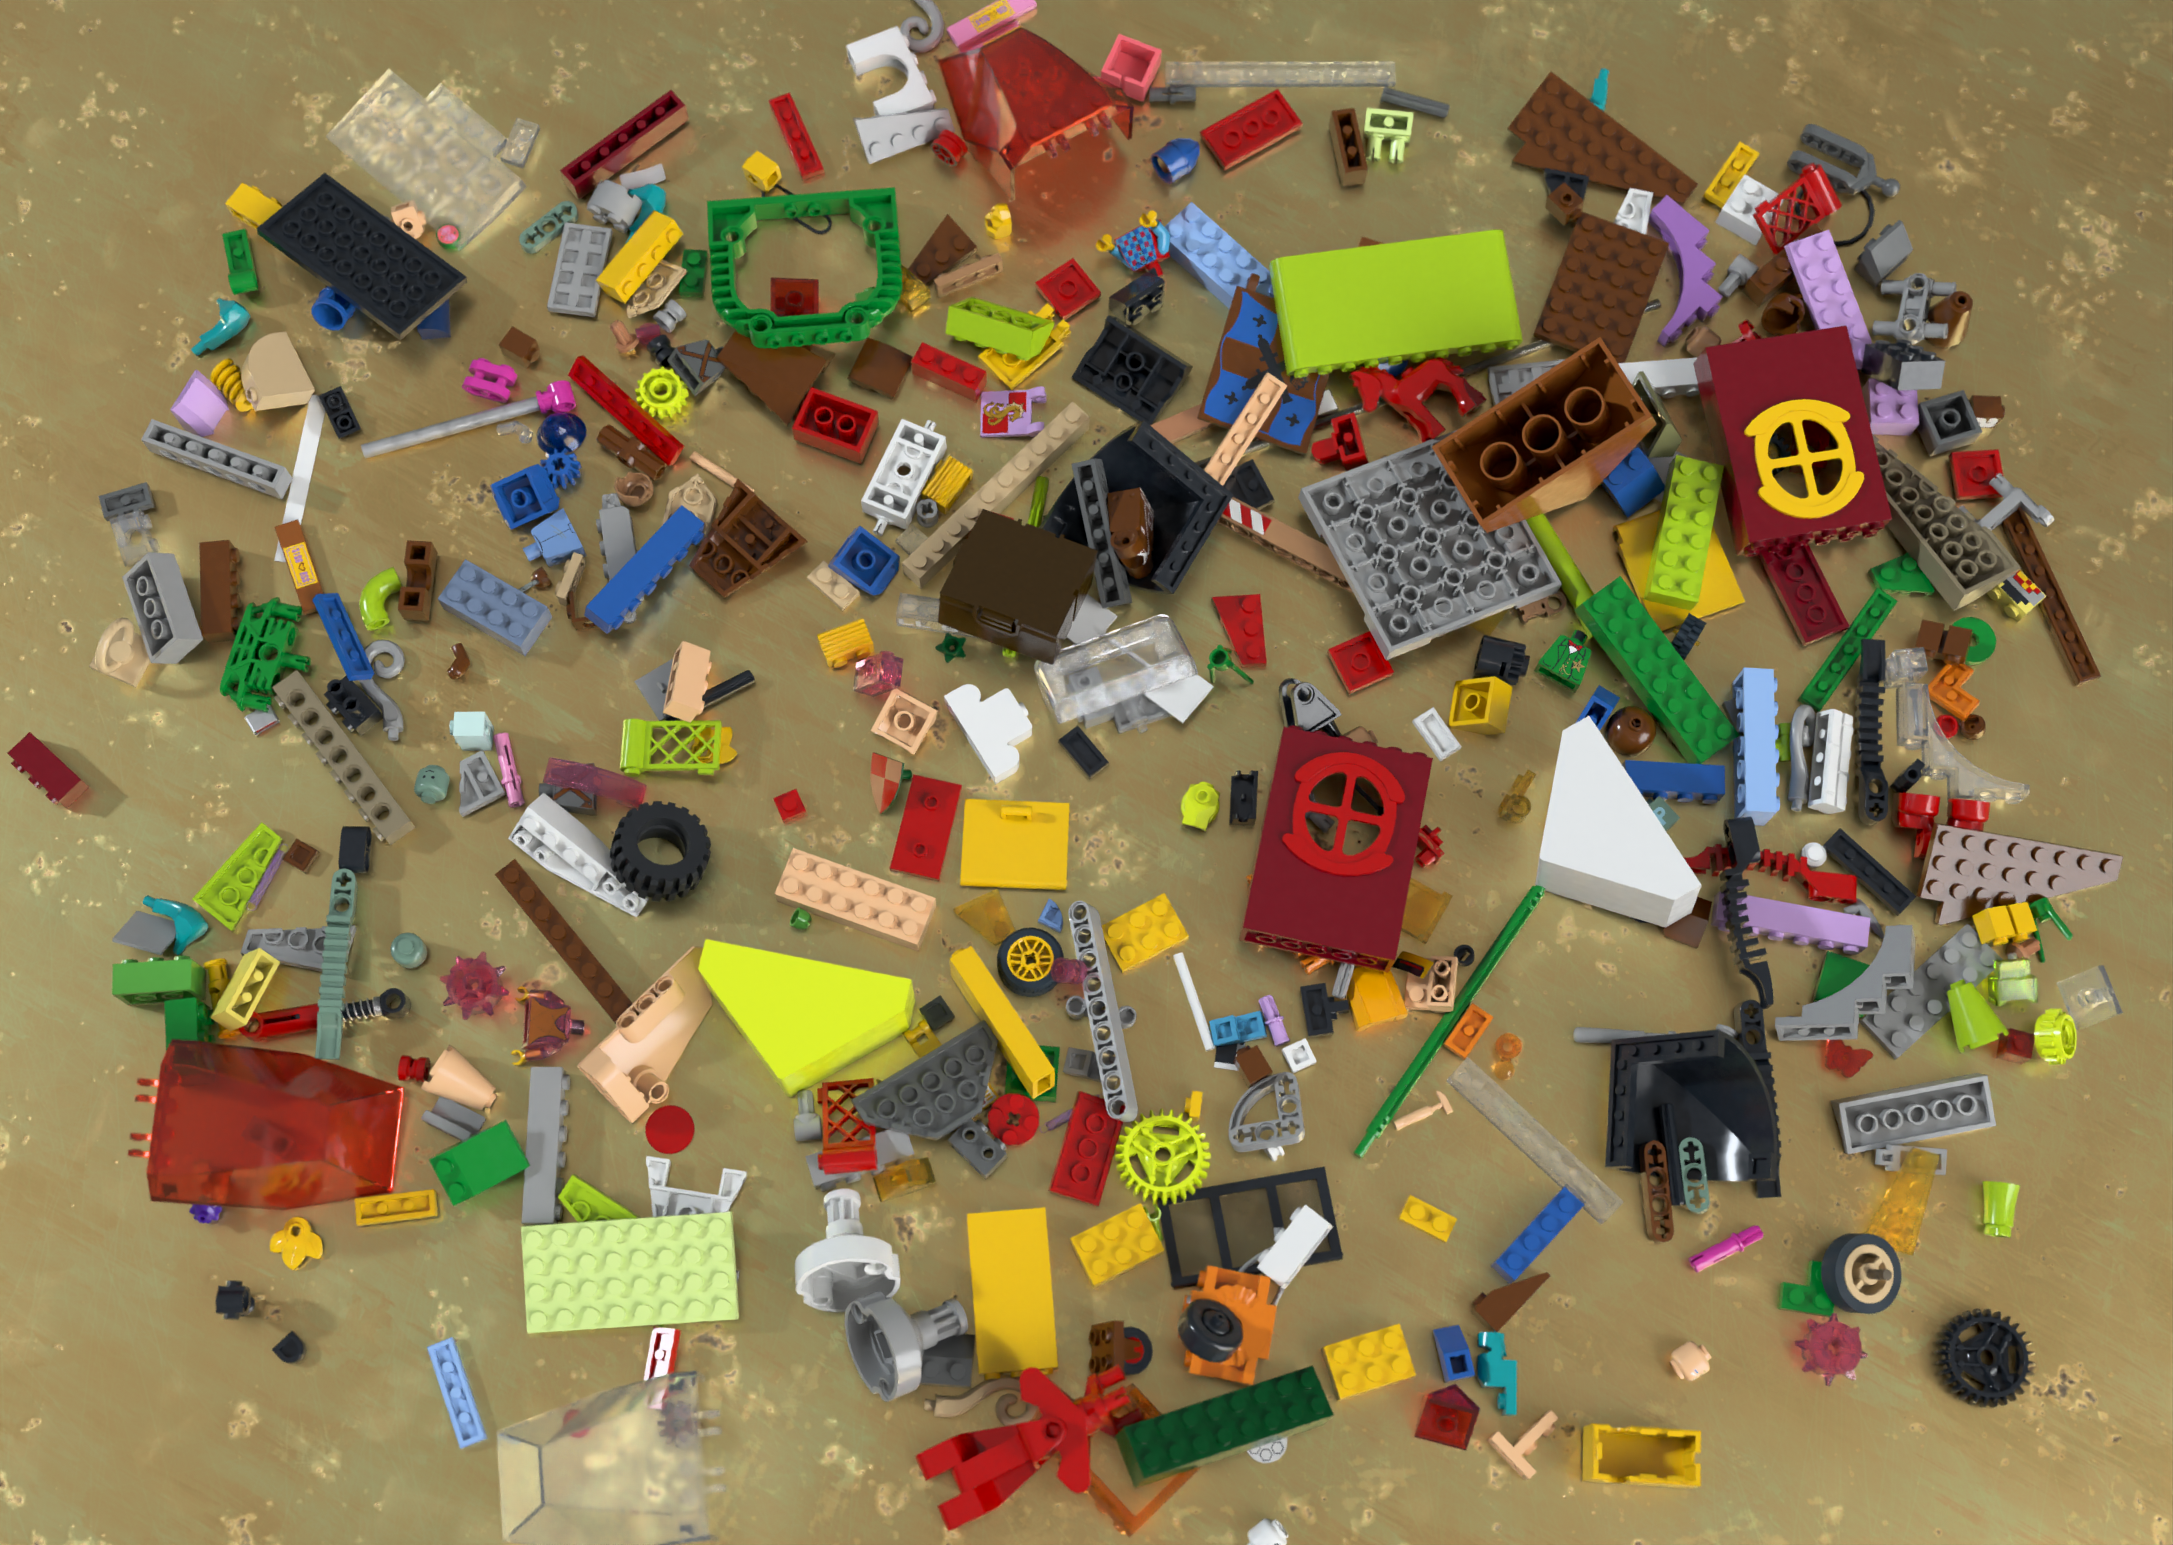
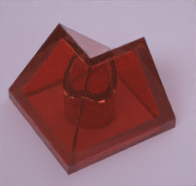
M1456 1384L1429 1393L1422 1398L1414 1437L1466 1451L1480 1412V1407Z

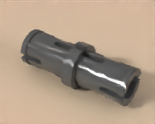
M1170 85V87H1150V102L1170 101V104H1175V101L1196 102V86L1175 87V85Z

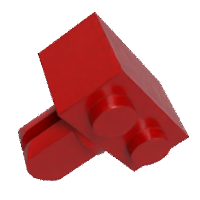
M1354 412L1331 419L1334 432L1331 433L1332 437L1314 442L1311 448L1315 461L1320 465L1341 459L1345 470L1349 471L1369 463L1360 426Z

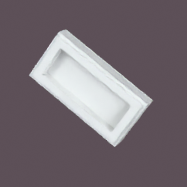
M1434 707L1413 719L1412 723L1440 762L1461 749L1462 746Z

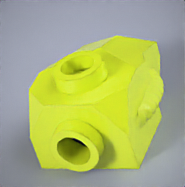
M1207 782L1190 784L1189 790L1181 802V811L1184 815L1182 825L1193 826L1206 831L1208 823L1216 818L1220 807V793L1214 789L1212 784Z

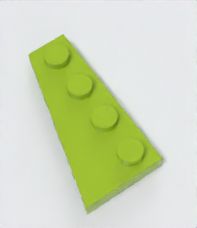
M261 822L192 899L233 932L283 839Z

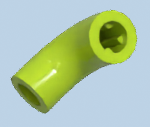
M394 567L386 569L371 578L362 590L359 607L367 630L380 629L390 621L384 607L385 600L390 595L400 591L401 586L403 587Z

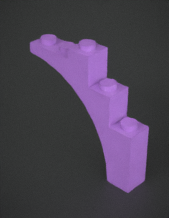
M1668 195L1652 209L1648 219V223L1661 235L1663 240L1670 243L1668 247L1676 263L1679 277V298L1675 314L1662 330L1657 340L1663 347L1670 341L1674 343L1683 333L1681 330L1685 326L1690 327L1696 319L1703 322L1708 316L1712 318L1720 309L1718 304L1722 298L1719 293L1707 284L1714 275L1712 270L1716 263L1701 251L1708 242L1706 237L1710 230Z

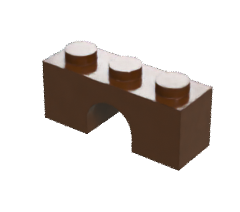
M407 540L404 559L407 569L406 587L401 586L398 611L404 620L429 621L438 554L432 542Z

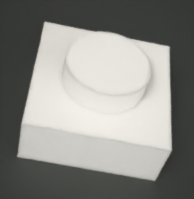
M1306 1038L1282 1048L1292 1073L1317 1062Z

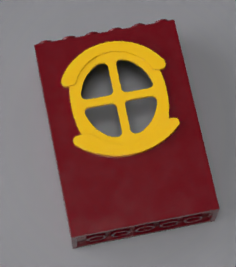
M1847 325L1705 347L1693 365L1715 463L1724 466L1720 485L1736 555L1744 554L1745 557H1752L1760 554L1759 552L1768 550V553H1777L1786 547H1792L1793 550L1804 548L1810 543L1821 546L1835 539H1839V542H1846L1854 539V536L1862 535V538H1870L1876 536L1879 530L1884 529L1885 525L1892 520ZM1812 420L1825 427L1835 438L1838 448L1816 453L1809 452L1802 421ZM1790 423L1793 426L1798 455L1770 459L1768 457V446L1773 433L1780 425ZM1840 459L1842 461V472L1836 487L1827 495L1818 494L1812 463ZM1793 465L1801 466L1808 497L1798 498L1786 492L1773 477L1772 469Z

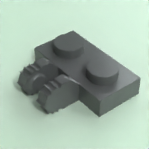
M147 482L99 496L103 516L106 521L119 518L124 533L131 532L127 515L134 514L139 529L146 528L141 511L155 507L150 486Z

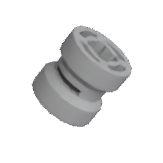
M670 299L664 305L665 308L653 316L656 323L668 333H671L676 328L677 322H682L687 317L684 309L674 300Z

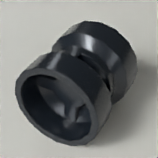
M659 335L653 338L647 345V350L652 356L656 357V363L660 368L671 366L667 360L675 349L671 347V342L666 335Z

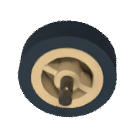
M1849 1233L1835 1239L1827 1248L1822 1260L1821 1278L1827 1296L1838 1308L1850 1313H1879L1892 1304L1900 1289L1902 1274L1899 1258L1893 1247L1883 1238L1873 1234Z

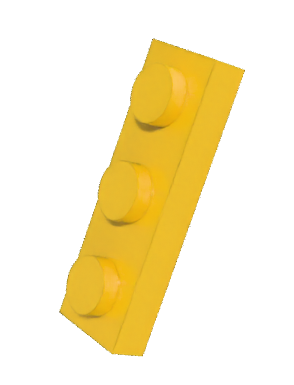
M1739 142L1704 193L1703 198L1723 208L1760 153Z
M429 1189L356 1198V1225L364 1226L437 1217L436 1190Z

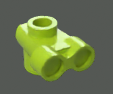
M1780 723L1778 725L1779 733L1777 740H1775V748L1779 750L1778 762L1791 761V723Z

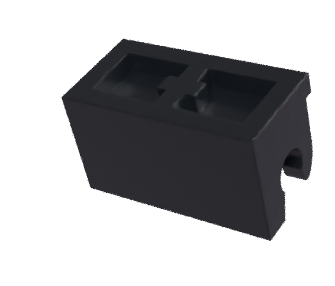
M1238 770L1231 777L1229 825H1255L1258 771L1251 770L1249 774H1241V771Z

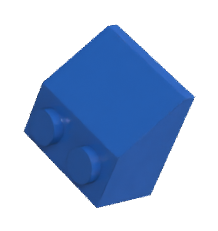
M1639 447L1632 450L1600 483L1627 518L1661 494L1665 489V484L1655 467Z

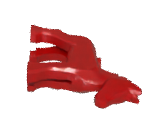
M1442 357L1427 360L1416 369L1410 367L1401 375L1403 378L1401 380L1395 379L1385 369L1380 370L1378 367L1371 366L1369 368L1363 366L1360 370H1355L1349 376V379L1354 381L1353 387L1358 388L1365 412H1374L1377 409L1378 399L1381 397L1415 428L1419 435L1420 443L1435 439L1446 430L1423 404L1436 389L1449 391L1454 395L1458 403V413L1462 418L1471 410L1475 411L1487 400L1483 393L1469 385L1465 378L1459 377L1464 372L1461 366H1454L1453 362Z

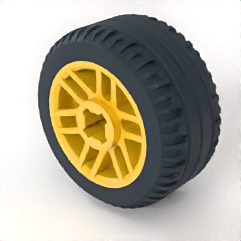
M1029 927L1016 930L1006 937L998 950L997 969L999 977L1003 984L1017 995L1036 997L1046 994L1057 985L1063 973L1064 955L1062 948L1054 936L1042 929ZM1032 959L1035 961V964H1026V961H1032Z

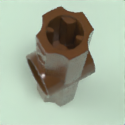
M610 424L600 430L596 439L597 443L615 454L616 458L623 465L630 469L635 468L649 476L654 482L663 476L667 468L666 463L650 453L638 439L627 437Z

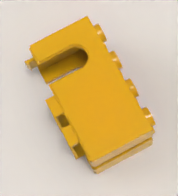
M1596 1423L1584 1426L1582 1481L1674 1488L1700 1487L1701 1464L1695 1463V1454L1701 1453V1431L1640 1426L1611 1428L1609 1424Z

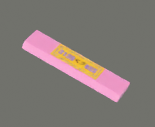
M998 0L949 26L947 33L957 48L961 49L1035 9L1036 2L1035 0Z

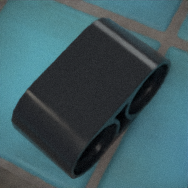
M369 826L342 827L339 870L349 869L353 873H368L372 839Z

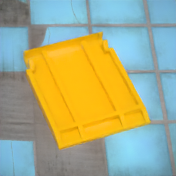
M1660 510L1613 526V532L1617 531L1619 535L1617 543H1619L1618 551L1638 599L1661 631L1682 625L1689 613L1697 618H1702L1745 602L1714 527H1712L1699 602L1690 611L1643 600Z

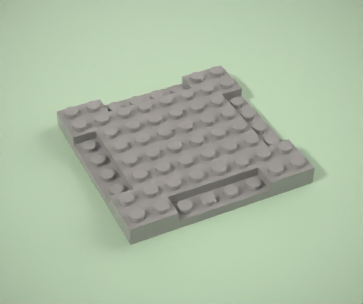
M1455 431L1301 488L1298 497L1318 536L1324 537L1364 611V621L1385 660L1427 645L1433 638L1511 607L1517 609L1558 592L1562 585L1526 520L1488 533L1480 526L1432 449V446Z

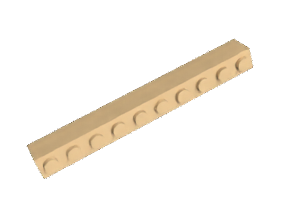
M1072 401L902 562L903 573L921 589L957 555L964 539H968L982 510L985 509L1000 514L1089 429L1090 417Z

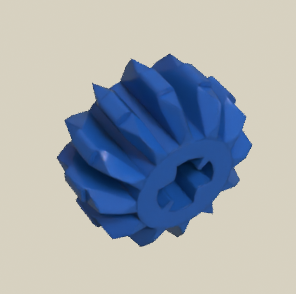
M555 448V454L553 455L546 452L547 460H540V465L547 470V475L553 488L556 490L561 485L566 490L567 483L575 486L574 478H580L581 476L579 471L581 464L577 461L576 454H569L566 448L561 453Z

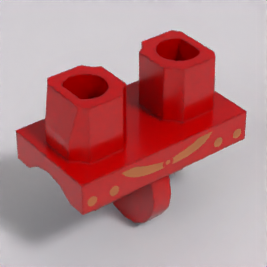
M1427 825L1420 828L1417 847L1421 852L1415 857V860L1423 869L1432 863L1436 865L1445 854L1439 848L1443 844V841L1438 837L1442 831L1439 827H1436L1433 831Z

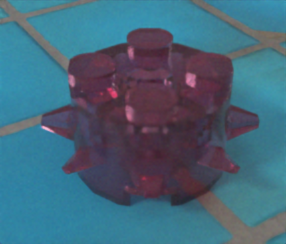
M481 952L476 959L467 958L463 960L460 956H457L456 965L451 968L450 975L440 977V981L446 984L449 995L443 1002V1005L457 1004L462 1010L463 1020H468L472 1014L476 1015L485 1012L492 1016L494 1014L493 1007L498 1004L502 996L509 995V991L503 987L500 977L506 970V967L493 968L487 962L486 952ZM476 982L478 987L473 990L471 985Z
M1832 1313L1829 1321L1823 1324H1819L1811 1318L1806 1320L1809 1332L1804 1336L1803 1340L1795 1341V1345L1801 1348L1803 1359L1806 1360L1802 1370L1804 1372L1812 1370L1815 1374L1823 1376L1826 1386H1830L1834 1377L1844 1375L1854 1381L1856 1379L1854 1368L1857 1367L1860 1359L1867 1358L1868 1356L1867 1353L1862 1351L1859 1339L1861 1329L1859 1327L1851 1328L1839 1322L1836 1313ZM1832 1344L1835 1353L1828 1349V1345Z

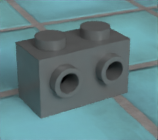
M970 1119L948 1139V1143L986 1180L1007 1158V1153L1005 1152L1007 1147L997 1137L993 1140L986 1133L988 1128L980 1120L977 1119L974 1122ZM968 1136H974L972 1140L966 1139ZM988 1153L993 1155L991 1158L985 1157Z

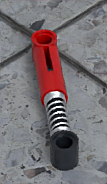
M390 988L380 996L373 997L372 1000H369V998L366 1001L360 999L359 1002L353 1000L352 1003L346 1001L345 1011H341L345 1022L348 1019L353 1021L356 1017L358 1019H361L362 1016L368 1018L369 1015L372 1017L383 1015L384 1017L402 1018L409 1013L411 1002L401 990ZM401 998V1003L397 1008H390V1004L394 999ZM318 1003L261 1013L253 1012L248 1023L238 1028L243 1036L253 1042L262 1041L266 1037L317 1029V1012H319ZM258 1021V1028L253 1032H249V1026L253 1022Z

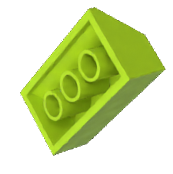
M970 297L949 306L945 334L952 335L954 339L959 341L968 340L975 342L974 344L978 347H991L998 353H1011L1016 355L1018 359L1030 360V358L1041 353L1055 321Z

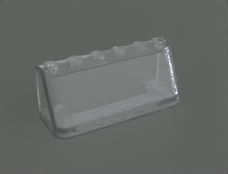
M1164 614L1061 649L1053 665L1039 660L1034 665L1044 704L1058 724L1198 674L1195 661L1174 621Z

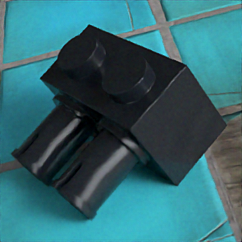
M347 675L341 680L334 679L328 683V691L324 694L329 701L326 706L335 716L340 713L345 718L342 723L351 733L356 730L362 736L383 719V714L353 681L348 680Z

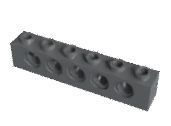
M1094 458L1073 463L1071 465L1089 548L1098 550L1094 573L1102 609L1132 603L1125 567L1110 543L1112 534L1109 525L1107 496L1109 490L1102 459Z

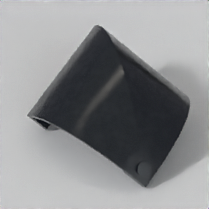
M1141 421L1116 435L1091 459H1102L1109 493L1141 488L1154 511L1153 550L1151 551L1154 561L1153 569L1150 574L1141 579L1130 576L1126 571L1129 586L1152 593L1174 594L1232 499L1233 494L1146 421ZM1073 478L1058 497L1039 528L1056 534V538H1060V535L1063 534L1065 539L1089 547L1075 479Z
M1718 1029L1612 1040L1605 1167L1641 1175L1639 1148L1644 1142L1653 1140L1659 1141L1663 1145L1659 1105L1670 1103L1674 1106L1679 1146L1684 1139L1689 1137L1698 1139L1703 1146L1708 1181L1751 1182L1776 1180L1777 1134L1771 1099L1756 1063L1735 1038ZM1690 1143L1689 1147L1684 1149V1152L1689 1153L1691 1161H1685V1166L1691 1163L1701 1164V1160L1695 1161L1694 1152L1699 1151V1148L1694 1147L1693 1143ZM1648 1150V1155H1656V1150ZM1658 1163L1649 1164V1168L1658 1167ZM1696 1168L1691 1169L1687 1173V1179L1700 1181L1702 1179V1172ZM1655 1171L1650 1174L1653 1177H1660Z

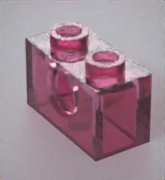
M881 651L877 655L869 656L865 660L857 662L853 691L875 697L899 688L901 685L903 658L894 656V653L890 651Z

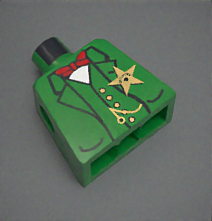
M1575 630L1571 638L1560 635L1539 660L1534 671L1576 693L1582 682L1592 652L1584 646L1588 636L1580 630Z

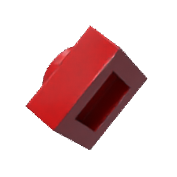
M797 789L773 798L783 823L806 814Z

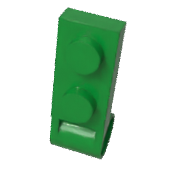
M241 229L223 233L222 237L230 272L228 279L233 294L237 295L258 290L259 287L247 230Z

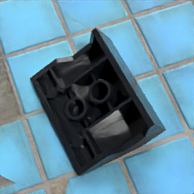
M1107 316L1103 331L1096 343L1085 353L1072 378L1138 421H1146L1149 425H1153L1179 391L1193 366L1117 317Z

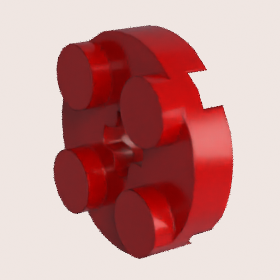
M1019 1093L1004 1094L994 1101L988 1113L990 1131L995 1138L997 1137L1006 1145L1023 1144L1029 1141L1037 1131L1039 1126L1038 1107L1028 1096ZM1010 1112L1014 1115L1020 1114L1021 1117L1018 1119L1019 1125L1008 1124L1007 1120L1009 1119L1008 1114Z

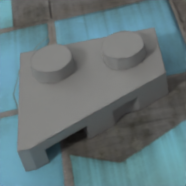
M483 750L460 761L461 781L459 782V792L461 798L459 812L462 817L506 795Z

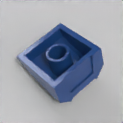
M539 464L525 468L490 485L494 500L510 530L559 509L560 498L551 484L547 470Z
M859 526L847 537L830 561L828 567L871 595L883 593L897 573L900 556L863 527Z

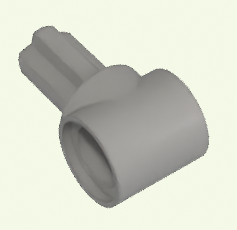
M1739 254L1727 270L1728 277L1719 286L1718 291L1722 296L1729 297L1739 285H1746L1749 278L1758 271L1759 267Z
M811 1090L799 1091L797 1094L799 1115L794 1118L796 1142L822 1139L821 1118L819 1114L814 1113L813 1092Z

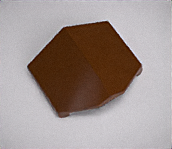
M1697 897L1692 913L1666 928L1663 927L1664 937L1697 949L1709 921L1712 902Z

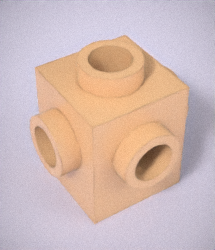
M414 200L391 207L393 218L390 220L415 239L419 238L421 233H424V224H427V220L423 210L418 211Z

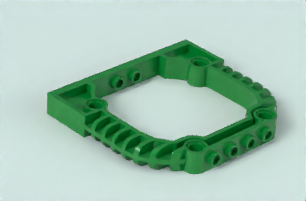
M895 187L707 201L713 305L722 321L736 329L739 334L749 337L755 347H800L803 345L862 341L870 335V328L879 325L886 315L891 314L900 300L903 281ZM850 213L851 221L863 228L865 244L868 247L876 248L878 270L876 288L865 301L848 303L839 312L778 317L768 309L747 308L737 296L736 259L746 253L745 238L757 228V220Z

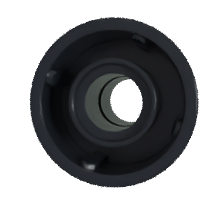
M1483 635L1473 675L1482 678L1496 676L1505 683L1516 686L1519 676L1525 677L1529 665L1530 656L1525 655L1526 644Z

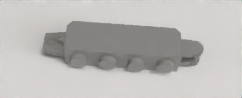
M617 493L602 495V509L599 510L600 519H596L598 533L603 534V541L599 542L601 555L606 556L607 561L606 564H603L605 579L609 578V581L637 553L632 517L630 516L629 509L621 506ZM636 610L633 613L629 611L624 616L625 623L631 624L637 619Z

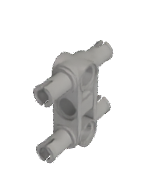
M1915 273L1905 278L1904 281L1883 279L1881 285V293L1883 295L1897 294L1903 296L1898 319L1895 322L1874 320L1873 336H1894L1897 340H1909L1912 345L1924 340L1925 337L1946 339L1948 323L1934 324L1927 323L1926 321L1931 298L1934 296L1948 297L1956 292V282H1935L1934 279L1927 278L1922 273Z

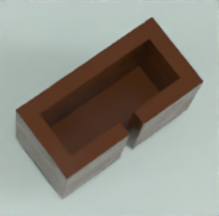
M1922 619L1915 645V654L1925 660H1934L1936 658L1944 660L1949 665H1965L1972 640V630L1950 625L1949 630L1946 631L1944 630L1945 624Z

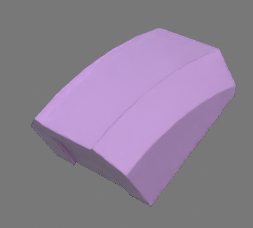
M198 370L194 371L170 409L184 430L200 437L214 434L215 427L225 411L229 410L227 400L222 392Z

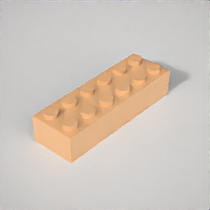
M795 848L792 849L775 892L777 902L794 908H801L808 913L918 952L937 906L936 898Z

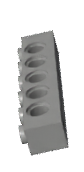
M153 419L141 439L152 453L279 499H283L292 481V477L287 469L281 465Z

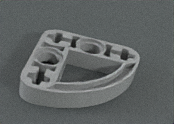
M1290 1072L1271 1075L1254 1084L1242 1095L1232 1112L1229 1123V1139L1235 1151L1248 1152L1296 1144L1303 1140L1305 1127L1300 1090L1296 1076ZM1289 1081L1290 1094L1286 1095L1284 1082ZM1275 1091L1279 1119L1243 1125L1248 1112L1254 1104L1265 1095ZM1287 1103L1297 1105L1293 1112L1287 1113L1283 1111V1107ZM1290 1127L1296 1128L1295 1134H1290ZM1279 1128H1281V1130H1282V1131H1281L1282 1137L1279 1136V1132H1278V1129H1279ZM1264 1130H1272L1274 1132L1273 1137L1268 1140L1262 1139L1260 1135ZM1254 1132H1255V1136H1256L1257 1141H1253L1252 1133H1254ZM1240 1135L1245 1137L1242 1143L1238 1141Z

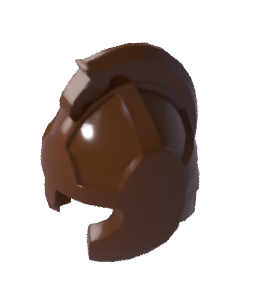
M1787 292L1780 293L1769 301L1761 318V324L1766 332L1772 335L1794 334L1800 329L1799 323L1803 320L1805 314L1804 299L1801 292L1792 294Z

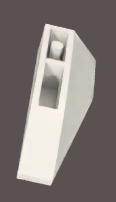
M545 793L527 807L508 838L548 871L635 917L640 914L649 901L647 896L643 899L638 897L639 893L635 891L631 893L625 889L626 883L621 884L616 878L617 872L612 871V859L610 858L608 847L586 826Z

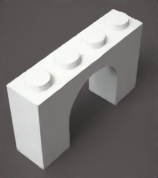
M898 26L846 45L848 59L856 76L880 67H894L901 70L908 78L906 85L899 92L873 102L875 116L934 109V103H936L935 94L932 89L928 90L926 76L923 70H918L917 57L914 52L910 53L907 36L905 33L901 34Z

